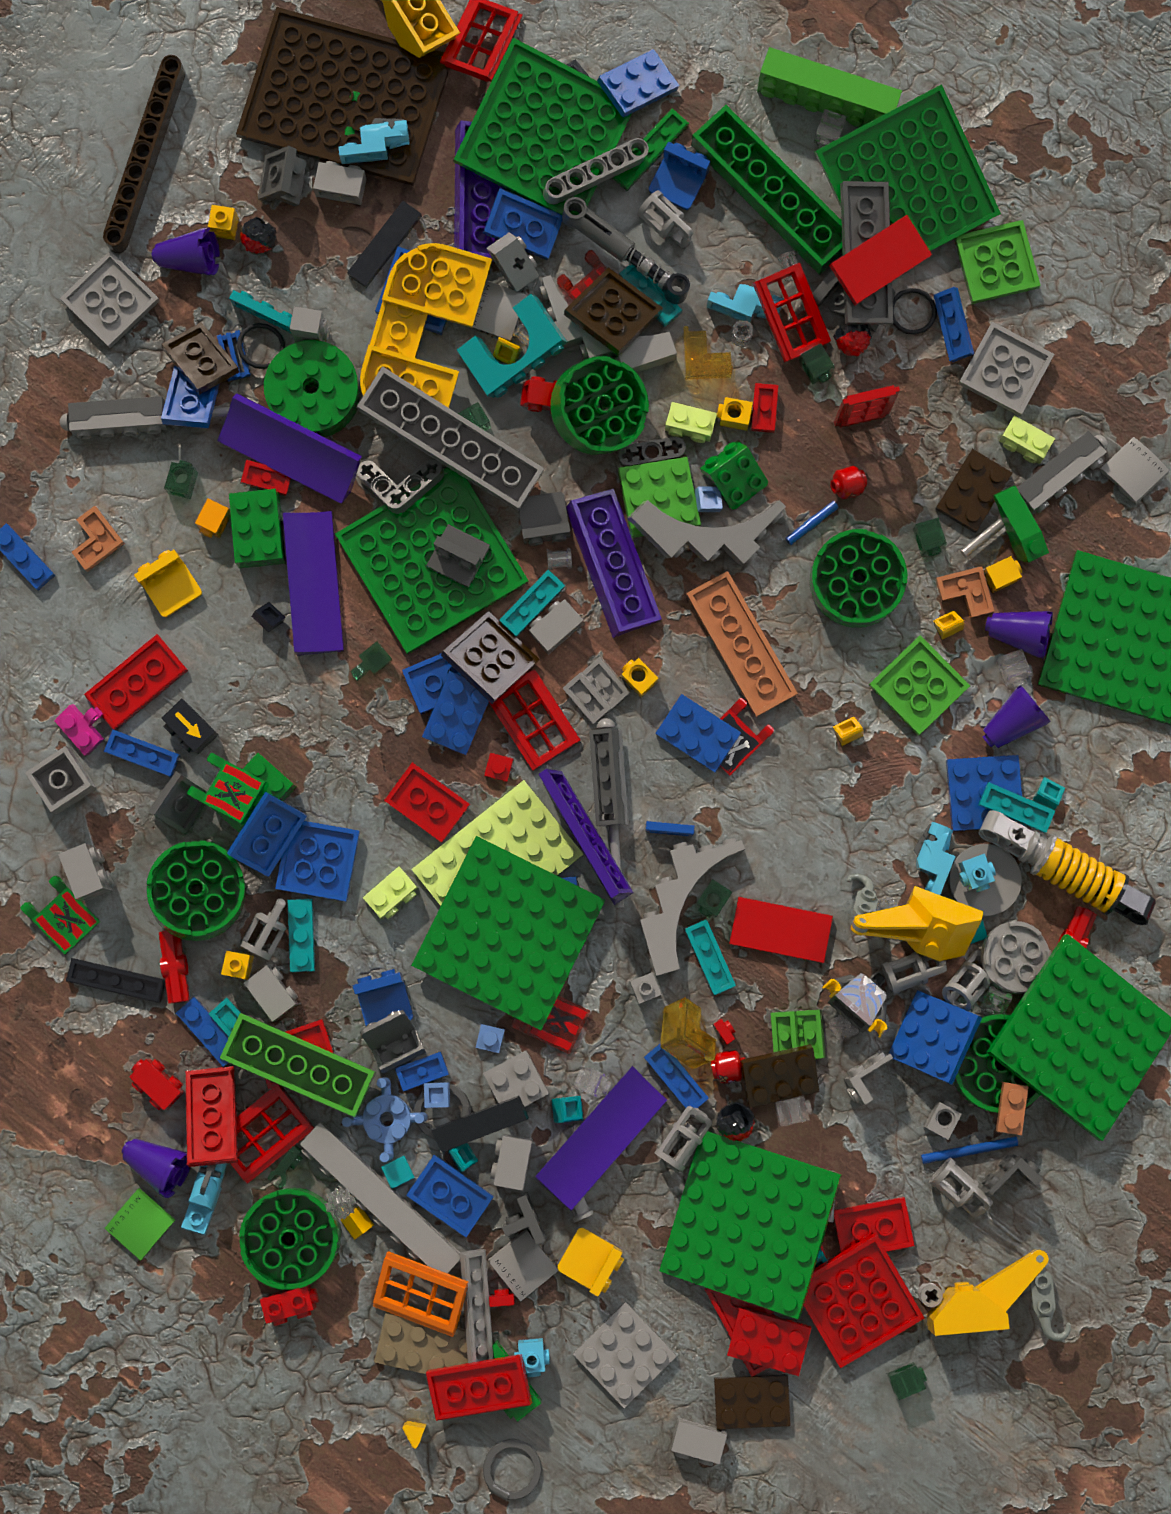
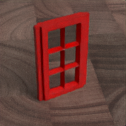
M469 0L457 25L460 34L449 42L440 63L480 80L492 82L523 14L489 0ZM480 8L492 12L485 26L474 22ZM496 14L508 18L501 32L490 28ZM471 27L483 31L476 45L465 41ZM487 33L499 37L492 51L481 47ZM462 46L474 50L468 63L456 60ZM478 51L490 56L484 70L472 66Z
M800 262L752 283L784 362L831 342ZM788 276H792L798 291L797 294L788 297L782 279ZM778 282L784 300L774 304L768 285ZM801 298L807 313V317L800 320L797 319L791 304L792 301ZM786 304L793 323L783 326L776 308ZM810 321L817 339L807 343L800 325ZM796 327L803 345L793 349L786 331Z
M892 385L847 396L846 399L842 400L834 420L835 427L840 426L841 428L886 417L900 392L899 386L894 387Z
M535 669L525 674L493 704L489 702L532 771L581 741ZM526 684L530 685L538 697V700L527 706L517 691ZM514 693L523 707L515 715L511 714L503 702V699ZM540 704L543 705L552 719L542 727L530 711ZM526 713L537 729L525 736L516 722V719ZM554 724L565 739V741L555 747L544 732ZM539 734L550 749L540 757L529 742V740Z
M276 1084L237 1116V1134L242 1131L249 1140L246 1145L238 1150V1157L252 1145L261 1155L248 1167H245L239 1158L238 1162L230 1163L247 1184L315 1128L280 1084ZM280 1099L288 1110L275 1121H272L265 1111ZM292 1114L300 1124L284 1136L276 1125ZM261 1115L269 1126L253 1138L245 1127ZM273 1129L280 1140L265 1152L257 1141Z

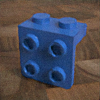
M668 142L664 149V158L649 186V192L652 194L659 190L672 204L684 210H689L709 172L710 161L703 154H694L679 143L673 144Z
M395 969L381 972L380 978L372 980L371 976L357 979L358 984L353 985L354 993L358 995L366 1026L386 1018L394 1011L403 1010L410 1020L413 1019V1012L401 972L395 973Z

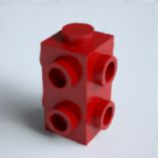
M533 376L531 379L523 382L520 406L528 407V411L532 412L548 410L551 414V396L557 380L550 383L545 382L543 377Z
M140 1059L131 1069L133 1071L129 1076L133 1080L131 1085L141 1094L145 1092L151 1098L149 1102L157 1110L161 1108L169 1110L185 1093L181 1088L183 1084L175 1076L169 1077L164 1072L165 1066L157 1059H145L144 1061Z
M311 1284L302 1288L274 1293L260 1299L266 1324L273 1322L274 1326L288 1322L287 1318L296 1315L297 1319L312 1315L311 1311L316 1308V1303L319 1302L317 1291L315 1288H311Z

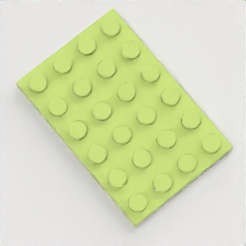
M523 780L412 868V871L441 906L476 836L557 876L584 854Z

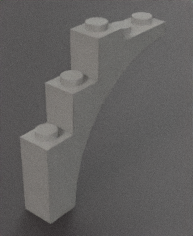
M551 275L542 278V286L539 287L543 301L548 300L550 307L547 308V312L568 342L563 346L564 349L579 345L583 359L598 356L615 357L613 358L614 360L626 363L636 373L677 359V351L670 332L653 336H638L617 356L564 315V310L569 305L558 292Z
M646 500L627 519L666 558H672L673 556L677 558L686 549L683 546L686 544L703 562L709 559L711 561L716 559L722 552L720 550L722 548L738 565H741L745 562L749 564L757 557L756 551L760 546L754 539L758 541L767 533L765 528L771 522L775 524L783 516L781 511L786 506L780 500L772 502L761 513L745 522L728 527L709 528L678 521L663 513L650 501Z
M736 838L722 841L723 846L713 848V844L699 848V853L695 852L693 844L688 845L687 842L673 845L674 850H671L669 853L677 879L673 880L672 876L659 879V884L655 885L662 914H658L657 910L643 914L644 919L640 920L656 976L680 969L676 952V930L680 912L687 895L696 882L711 867L727 857L744 851L745 848L742 840L736 841Z

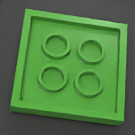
M1023 220L965 233L954 238L971 304L1040 288L1041 285Z
M687 457L618 468L627 518L642 502L648 500L670 517L700 527L701 521L697 510ZM628 520L631 538L644 536Z
M921 635L869 684L880 698L918 736L970 687Z

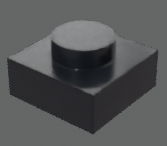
M270 602L255 610L251 616L267 632L281 625L286 618Z

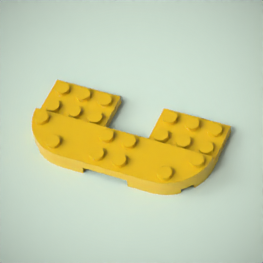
M429 243L419 245L408 253H404L396 261L387 280L378 318L361 369L360 386L363 396L383 366L449 408L459 371L416 359L417 351L428 315L473 328L491 267V258L444 244Z

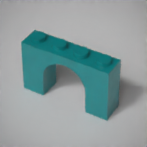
M533 294L528 295L513 307L529 335L528 349L519 361L508 365L500 364L484 341L477 336H474L457 349L489 397L499 398L506 394L509 386L513 383L518 384L527 377L526 374L532 369L537 370L545 364L544 360L551 355L556 356L564 350L563 346L568 343L538 297Z

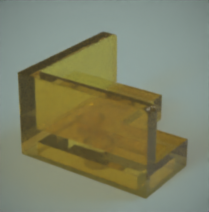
M688 326L683 327L685 380L731 378L733 371L731 352L707 353L706 331H688Z
M684 997L664 1007L660 1047L690 1068L695 1069L715 1060L716 1039L700 1029L701 1008Z

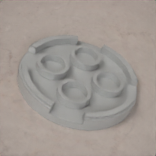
M978 844L965 849L955 858L949 871V886L954 900L983 911V916L996 915L1005 911L1015 902L1020 893L1022 883L1020 868L1009 852L996 845ZM985 854L988 863L992 862L995 868L996 876H993L995 881L989 883L990 888L976 892L974 888L968 891L967 886L963 887L960 881L959 873H961L958 863ZM976 871L975 874L979 878V873Z
M1012 921L995 927L987 935L981 949V963L983 970L989 976L990 982L998 989L1010 994H1024L1051 955V950H1049L1044 937L1037 928L1025 922Z

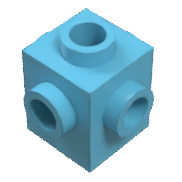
M985 854L958 863L961 873H959L960 881L963 887L967 886L968 891L974 888L976 892L990 888L989 883L995 881L993 877L996 876L995 868L992 862L988 863ZM976 871L979 873V878L975 874Z
M543 1338L518 1341L519 1352H514V1355L522 1354L527 1377L541 1376V1372H545V1365L550 1364L549 1349L544 1350ZM534 1356L536 1360L531 1361L528 1357Z

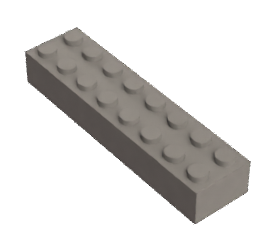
M383 366L357 405L358 411L518 512L544 472V468Z

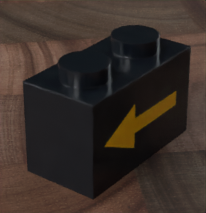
M182 698L161 718L166 723L163 727L172 736L177 734L182 739L180 744L189 753L193 750L199 754L219 735Z

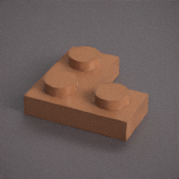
M93 506L76 519L90 538L73 550L72 554L87 572L125 544L96 506Z
M982 566L935 579L941 602L964 596L970 619L995 612Z

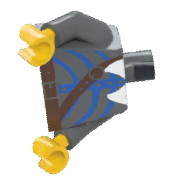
M874 972L870 978L863 973H860L857 977L850 974L830 979L822 986L823 990L826 988L831 993L829 996L831 999L828 1003L862 1033L869 1027L868 1031L875 1030L880 1038L886 1031L887 1005L884 1001L887 994L880 988L885 982V978L880 973Z

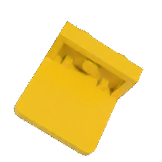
M174 549L162 552L158 556V560L151 564L146 563L140 566L138 572L134 574L163 617L170 616L202 595L201 588L180 555Z
M581 1227L575 1233L557 1268L561 1273L589 1288L590 1292L594 1295L599 1296L601 1292L606 1293L612 1282L609 1276L613 1270H619L624 1258L621 1257V1249Z

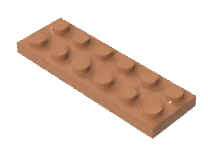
M728 571L686 593L755 717L762 715L798 694Z

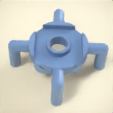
M385 1077L377 1080V1086L381 1088V1096L375 1097L368 1102L363 1115H357V1117L348 1116L342 1120V1124L345 1127L363 1125L369 1138L384 1144V1152L380 1155L382 1162L393 1159V1143L399 1141L407 1134L412 1123H423L428 1120V1115L425 1112L411 1113L409 1106L401 1098L391 1095V1081ZM384 1112H389L393 1115L394 1121L390 1126L384 1125L381 1121V1116Z

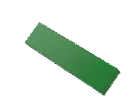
M672 108L643 138L649 147L644 161L640 165L612 179L628 191L664 153L667 143H673L689 127V122ZM634 148L632 150V153L634 155H642L641 151L638 148Z

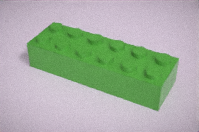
M771 47L768 49L760 71L757 91L761 92L765 97H776L789 105L797 104L804 106L808 111H819L832 119L840 118L858 127L897 108L902 90Z
M242 1013L239 1014L220 1056L222 1060L353 1117H357L376 1074L375 1071Z

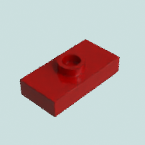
M755 383L751 431L775 432L778 385Z
M246 460L240 484L261 490L276 489L280 495L286 496L291 478L265 464Z

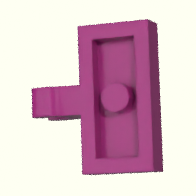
M71 704L54 720L84 756L89 755L104 740L93 727V724L103 715L98 707L95 709L90 708L83 715L74 704Z

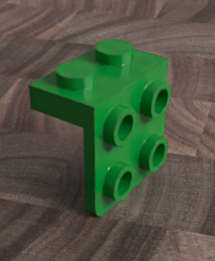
M738 441L726 445L723 449L724 451L717 456L707 459L705 465L700 468L703 475L714 482L728 507L733 510L768 485L767 478L749 448Z

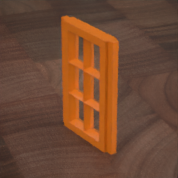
M388 1251L383 1261L373 1307L453 1337L459 1323L468 1289V1281ZM392 1267L410 1274L407 1286L389 1280ZM415 1276L433 1283L430 1295L412 1289ZM388 1284L406 1291L403 1303L385 1297ZM438 1285L456 1291L453 1304L435 1297ZM410 1293L429 1300L426 1312L408 1305ZM434 1302L452 1308L449 1321L431 1314Z

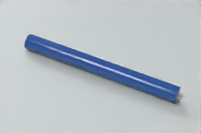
M1015 1136L921 1154V1160L923 1164L949 1158L953 1159L1018 1146V1139Z

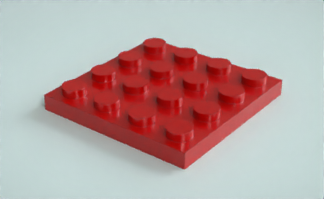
M876 1233L816 1267L804 1303L806 1311L840 1369L925 1319Z

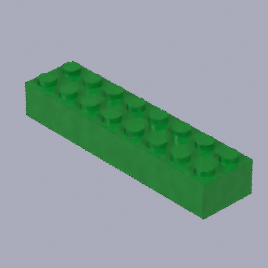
M727 105L722 107L692 135L691 146L698 153L707 157L710 165L819 275L843 254L841 219Z

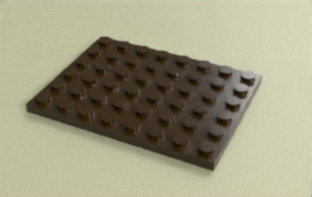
M276 7L236 135L238 138L278 149L291 146L297 149L296 154L325 162L332 161L343 167L350 165L358 166L365 173L414 186L450 68L440 63L444 52L433 50L419 58L400 47L396 39ZM353 91L360 92L357 101H352L354 97ZM375 118L407 120L409 145H402L392 149L387 147V160L350 164L341 163L339 156L340 146H344L347 143L362 144L360 127L371 125ZM346 127H352L355 130L354 134L346 136Z

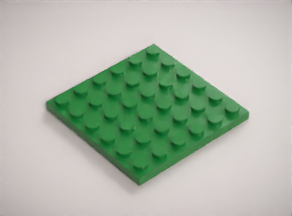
M513 38L453 162L528 201L562 215L564 204L567 200L553 205L547 203L543 197V190L548 180L616 148L631 114L622 117L596 80ZM590 168L592 174L601 175V171L598 168ZM570 178V182L573 185L581 184L578 178ZM597 185L573 197L583 199L588 206ZM550 187V188H549V191H550L551 194H553V195H559V194H560V191H559L558 188H556V187ZM570 211L572 215H579L577 211Z
M942 84L814 151L840 207V184L843 181L888 182L890 225L908 215L930 251L1001 214Z
M448 467L444 469L442 480L403 513H393L385 505H382L335 533L407 655L529 583L528 578L468 480ZM421 483L411 488L410 490H418L421 487ZM395 499L393 502L400 504L401 500ZM448 524L490 545V549L470 588L426 566L435 550L433 544L437 536L441 537Z
M1077 550L1037 685L1171 725V578Z
M476 836L411 966L542 1030L599 915L605 899Z
M1065 934L987 1050V1053L1095 1139L1103 1141L1171 1034V1016L1069 934Z
M707 1131L702 1139L703 1142L696 1148L659 1271L800 1319L842 1174L740 1141H732L727 1137Z

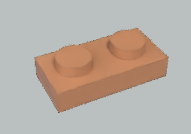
M1002 1082L996 1125L997 1132L1022 1135L1028 1086Z

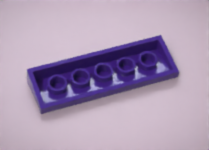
M460 120L455 129V156L472 123L470 121ZM456 163L454 248L492 259L487 248L495 243L497 239L483 234L499 189L505 190V188Z
M237 393L232 398L226 420L217 440L341 504L352 491L362 456Z
M614 489L571 500L566 506L567 514L612 637L615 638L661 621L662 618Z
M332 511L311 513L283 512L294 652L297 656L344 651L333 513Z
M545 769L539 773L545 789L612 903L616 905L634 892L563 772Z
M632 1066L534 1178L571 1211L664 1105L667 1099Z

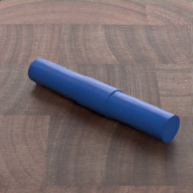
M832 501L785 538L788 544L792 545L807 532L815 528L821 521L839 508L838 505Z

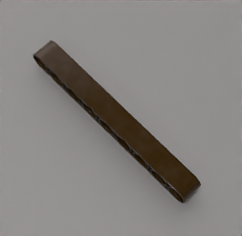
M167 55L161 61L103 232L105 243L114 253L124 252L129 245L185 78V70L181 60L175 55ZM171 67H178L176 71L169 72ZM164 88H171L169 92L161 93ZM157 109H164L161 114H154ZM150 130H157L154 135H147ZM149 151L146 157H140L142 152ZM142 172L139 178H133L135 173ZM128 194H135L131 200L125 199ZM128 215L126 220L118 221L120 216ZM120 236L118 242L111 243L112 238Z

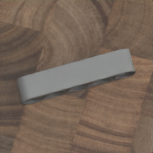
M640 138L630 140L551 178L543 190L545 201L553 205L558 204L640 165L648 153V144ZM638 148L642 155H634L631 149ZM611 158H618L622 165H614L611 162ZM590 168H598L601 171V175L592 174ZM570 178H578L581 184L573 185L570 182ZM550 187H556V188H558L559 191H560V194H559V195H553V194H551L550 191H549V188H550Z

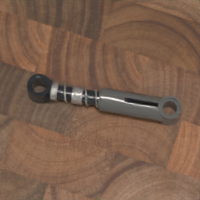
M572 197L565 202L562 220L567 227L577 229L621 263L628 261L629 265H634L638 272L646 278L650 277L654 284L658 283V287L662 289L661 291L664 292L668 302L681 304L685 301L690 289V281L685 275L680 273L671 274L669 271L665 272L660 268L661 265L657 266L655 264L656 261L649 256L645 257L644 253L638 252L632 240L588 209L583 199ZM570 211H577L579 215H572ZM678 286L682 291L677 292L672 287Z

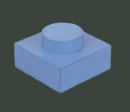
M697 487L695 489L698 512H720L723 509L721 494L717 487Z
M481 1024L476 1048L500 1053L505 1029Z
M424 1083V1107H450V1083Z

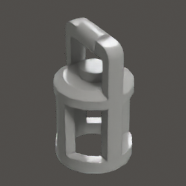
M657 190L644 201L637 215L651 226L661 238L670 237L684 249L691 242L693 230L683 221L684 213ZM656 208L668 218L666 221L654 211ZM679 230L684 233L683 237L678 234Z
M277 899L276 904L268 915L256 913L240 946L262 958L271 959L286 930L285 925L278 921L279 915L286 905L285 900ZM261 920L260 923L264 926L253 945L248 940L258 921ZM279 929L268 952L264 951L262 947L271 930L277 931Z
M981 950L973 951L942 989L943 998L947 1003L969 1011L991 984L987 973L981 967L972 963L976 958L982 965ZM960 994L965 998L966 1004L956 1001Z
M913 952L909 956L889 963H883L881 967L892 995H896L900 991L920 984L924 985L928 983V978L946 972V961L933 959L937 966L929 968L927 961L932 960V958ZM913 968L915 974L896 980L894 973Z
M688 1106L678 1121L674 1122L672 1130L654 1153L683 1172L685 1169L684 1165L697 1146L703 1142L702 1139L711 1127L712 1120L698 1108ZM690 1115L703 1123L697 1133H695L697 1129L687 1123L684 1126ZM682 1136L688 1141L676 1159H674L669 1153Z
M952 1158L947 1159L935 1171L928 1183L941 1191L953 1202L956 1208H964L973 1217L983 1215L993 1204L992 1199L978 1188L979 1182L977 1180H973L955 1164L956 1162ZM948 1174H951L963 1185L959 1192L944 1180ZM977 1197L982 1203L974 1207L971 1202Z

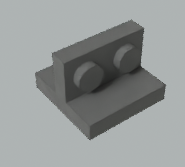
M287 146L265 155L258 200L268 202L277 199L294 207L300 204L307 161L296 157V148Z
M448 524L441 537L437 536L433 544L435 550L426 566L470 588L490 549V545Z
M175 771L149 812L186 835L205 804L189 796L187 792L191 786L204 793H207V791Z
M528 1192L518 1195L517 1201L523 1215L521 1216L520 1212L506 1217V1223L502 1226L505 1236L529 1227L536 1245L545 1242L547 1236Z

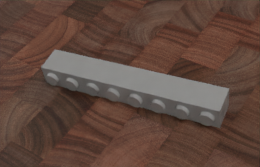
M323 1121L300 1143L303 1147L301 1150L303 1154L310 1160L315 1158L321 1164L319 1168L328 1177L333 1175L339 1181L337 1186L346 1194L351 1192L356 1197L354 1202L362 1210L368 1209L373 1213L372 1219L380 1227L386 1226L392 1232L390 1236L398 1244L403 1242L409 1248L407 1251L409 1255L417 1262L421 1259L427 1266L448 1274L460 1261V1251L396 1190L391 1189L390 1185Z

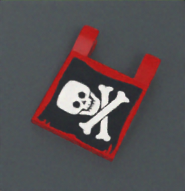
M739 698L720 718L742 733L720 765L729 776L774 733V728L768 724L756 735L737 717L747 706V702L743 698Z

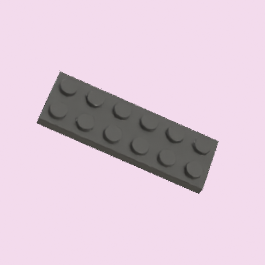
M843 181L840 184L843 256L890 226L888 182ZM892 282L855 306L844 290L845 325H891L893 323Z

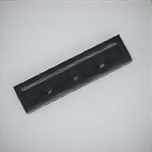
M402 201L348 270L347 274L367 288L396 251L397 247H399L420 220L422 214L405 201Z
M71 958L66 982L156 1003L161 1002L165 986V979Z
M518 1095L432 1129V1133L442 1153L526 1121L529 1116Z

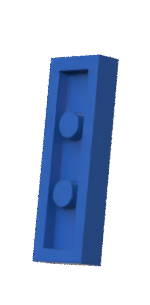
M952 287L934 294L949 361L955 362L974 355L958 288Z
M7 523L0 528V551L32 586L39 591L55 574Z
M112 730L104 752L169 777H172L181 756L116 730Z
M193 997L176 1014L216 1060L225 1067L229 1062L220 1059V1056L229 1037L213 1020L200 1001Z
M663 1042L644 1056L685 1108L688 1106L698 1108L709 1099Z

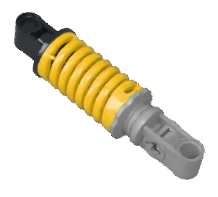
M991 810L987 813L979 830L980 837L1015 855L1019 861L1030 863L1032 865L1030 874L1042 876L1044 880H1050L1051 884H1058L1060 889L1066 888L1067 893H1074L1076 898L1082 897L1085 903L1091 901V906L1099 909L1106 916L1115 911L1137 925L1148 924L1156 901L1150 895L1144 894L1128 885V875L1116 870L1113 871L1111 867L1105 866L1102 862H1097L1095 858L1089 857L1088 854L1081 853L1077 848H1072V845L1063 842L1055 834H1051L1046 839L1040 836L1039 832L1027 829L1001 812Z

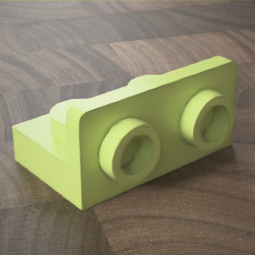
M672 402L665 424V431H668V434L674 437H682V435L691 437V440L698 443L710 442L717 413Z
M1014 415L999 442L1003 443V447L1011 452L1017 451L1024 455L1023 458L1028 462L1040 464L1055 438Z
M399 866L368 892L363 899L380 919L385 917L390 919L399 911L396 908L403 901L407 904L417 895L415 891L418 887Z

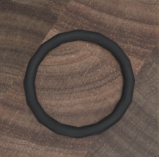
M908 288L894 296L892 324L899 331L905 334L917 335L927 331L933 325L936 319L937 308L934 299L927 292L917 288ZM908 293H918L930 302L932 317L928 324L923 328L910 330L902 327L896 321L894 306L901 296Z
M256 323L249 325L242 330L238 337L237 349L239 355L246 364L254 368L268 369L270 363L256 364L245 356L242 349V340L250 330L265 328L272 331L278 337L281 351L285 348L283 336L276 328L269 324Z

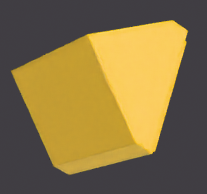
M499 337L493 356L506 364H513L517 361L522 348Z
M951 611L933 621L942 640L963 630L965 624L964 620L955 611Z
M855 717L833 727L842 746L862 737L864 734L863 727Z
M359 1206L341 1219V1222L354 1240L374 1226L372 1220Z
M406 1421L402 1429L411 1446L415 1449L421 1441L427 1424Z

